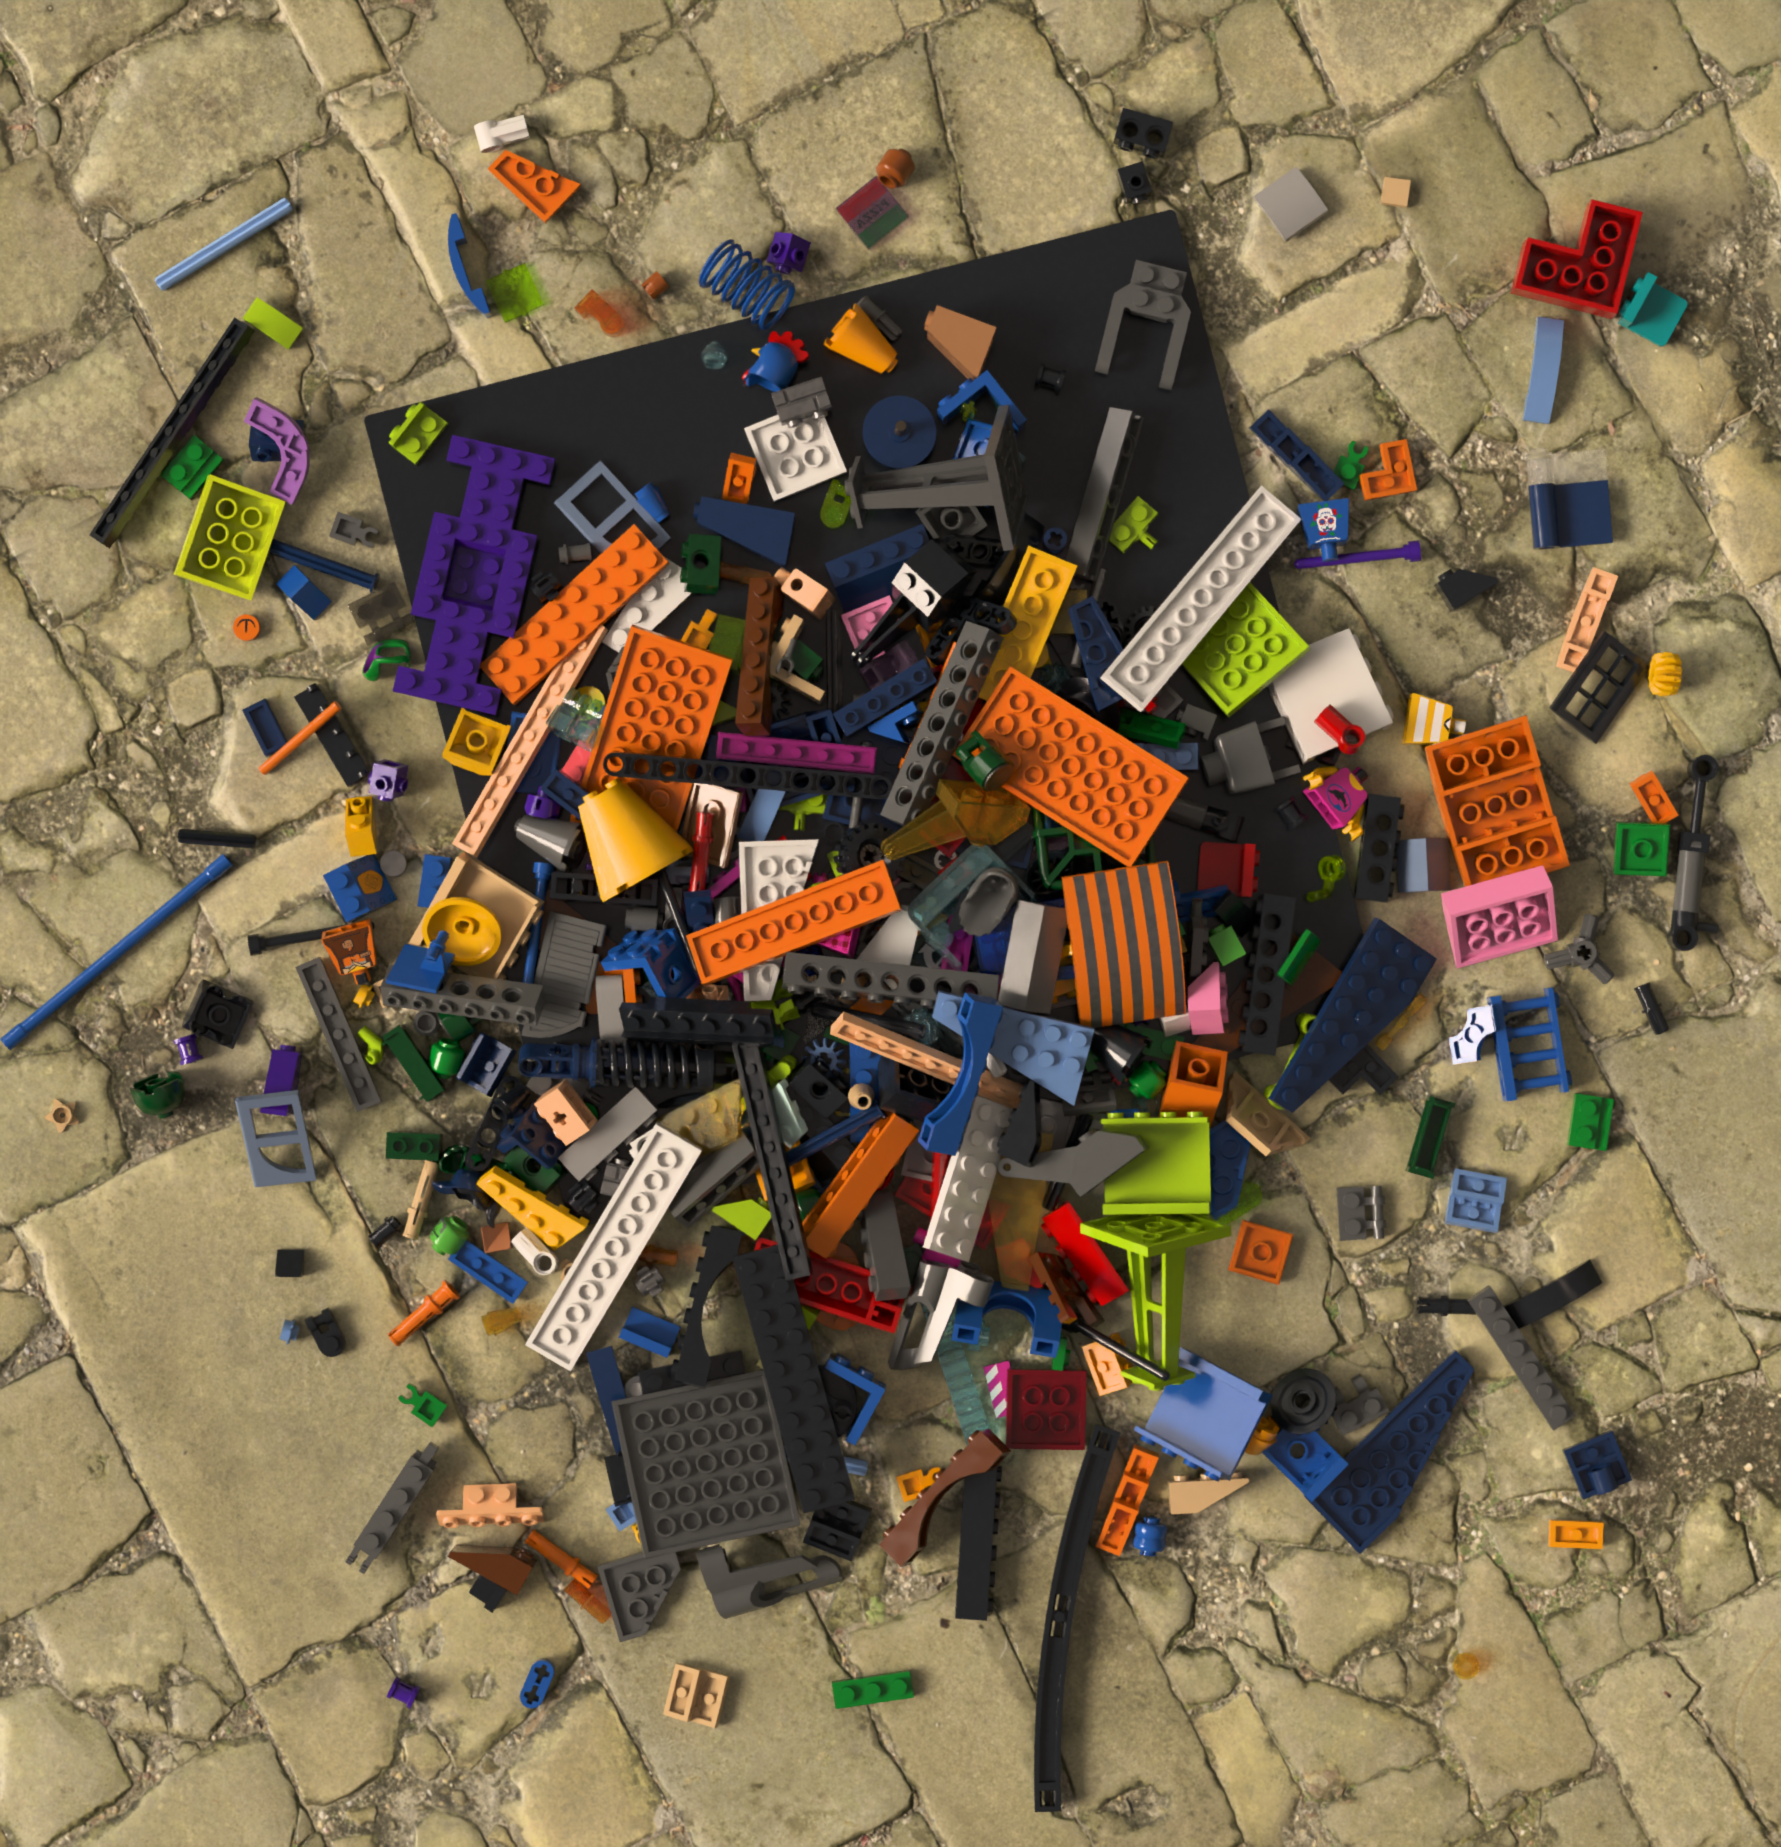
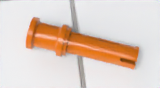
M444 1280L442 1286L432 1295L428 1294L425 1296L424 1303L388 1333L391 1341L399 1347L434 1315H441L443 1309L450 1302L460 1298L457 1290L451 1283Z

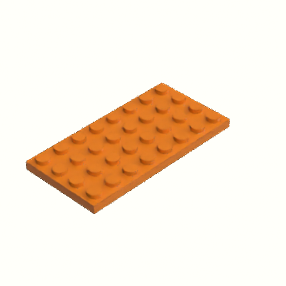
M632 624L581 786L590 793L596 790L600 794L607 790L606 784L618 778L607 774L603 768L604 758L611 752L701 759L733 658ZM614 756L609 758L607 766L611 771H619L623 766V762L619 757ZM638 759L634 763V769L637 773H646L649 770V763L645 759ZM665 761L662 763L660 770L662 774L671 776L675 773L676 766L671 761ZM693 763L687 768V774L691 778H695L699 764ZM619 777L621 782L624 781L678 832L693 783ZM573 814L571 815L570 821L582 823Z
M1009 666L958 745L959 747L971 739L970 734L973 731H978L991 746L999 747L1014 764L1013 773L1008 781L1001 786L1002 788L1127 867L1134 866L1189 781V778L1011 666ZM977 748L972 754L976 757L982 751ZM955 750L952 756L961 761Z

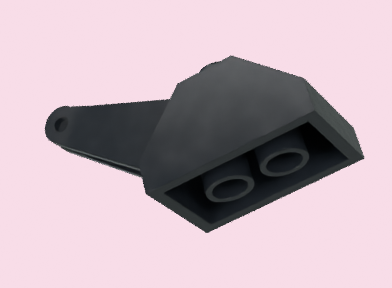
M940 537L931 539L904 562L891 583L893 604L863 642L852 652L850 659L853 662L857 661L856 664L860 668L864 667L917 625H920L929 634L937 632L977 571Z

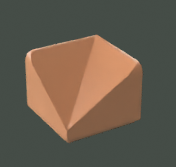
M509 1222L495 1224L494 1228H491L489 1225L481 1227L485 1253L513 1248Z

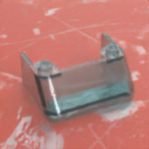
M974 843L968 847L908 907L909 919L927 942L956 971H962V963L947 949L953 942L954 934L949 935L947 931L949 925L945 921L953 914L959 895L965 892L964 890L972 882L976 881L981 873L992 867L1008 870L1018 881V892L1027 901H1035V893L983 843Z

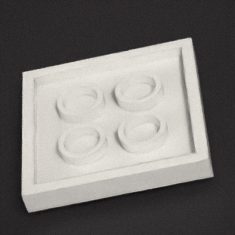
M775 415L744 428L774 502L847 473L825 417L813 420L811 416L802 419V425L788 428L787 425L782 426L779 416Z

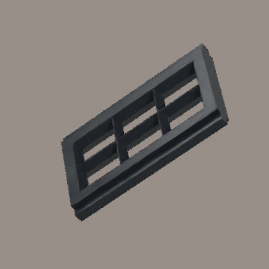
M1602 631L1549 709L1588 740L1597 744L1650 666L1612 635ZM1610 647L1619 656L1606 672L1597 663L1607 648ZM1622 658H1624L1633 667L1622 683H1620L1611 674ZM1594 669L1603 676V679L1591 695L1581 686ZM1608 680L1617 687V690L1605 706L1595 697ZM1579 692L1588 700L1578 715L1574 716L1566 707L1575 694ZM1593 703L1602 711L1592 726L1588 727L1580 719L1590 704Z

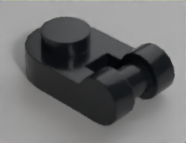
M329 1307L322 1310L320 1315L305 1318V1323L322 1354L334 1357L343 1352L346 1345L345 1337ZM327 1323L330 1330L322 1333L319 1326Z

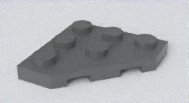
M639 1552L597 1566L620 1642L646 1634L681 1569L677 1552L644 1559L643 1552Z

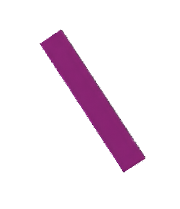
M718 732L716 758L874 774L877 748Z

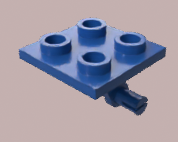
M444 930L439 931L436 939L431 941L429 948L405 944L386 979V984L436 994L455 959V954L444 952L446 949L445 943L449 938L448 932Z

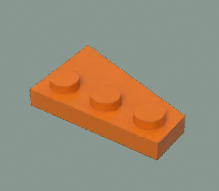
M507 150L488 168L492 175L545 224L581 187L580 183L562 177L556 172L540 167L534 162Z

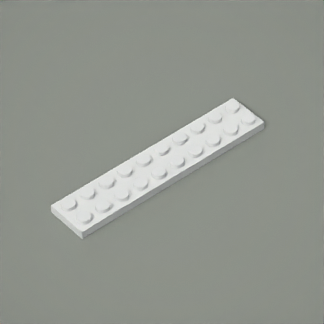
M1261 485L1100 679L1138 711L1142 712L1300 522L1301 518Z
M656 1122L527 1340L526 1346L567 1370H572L703 1148Z

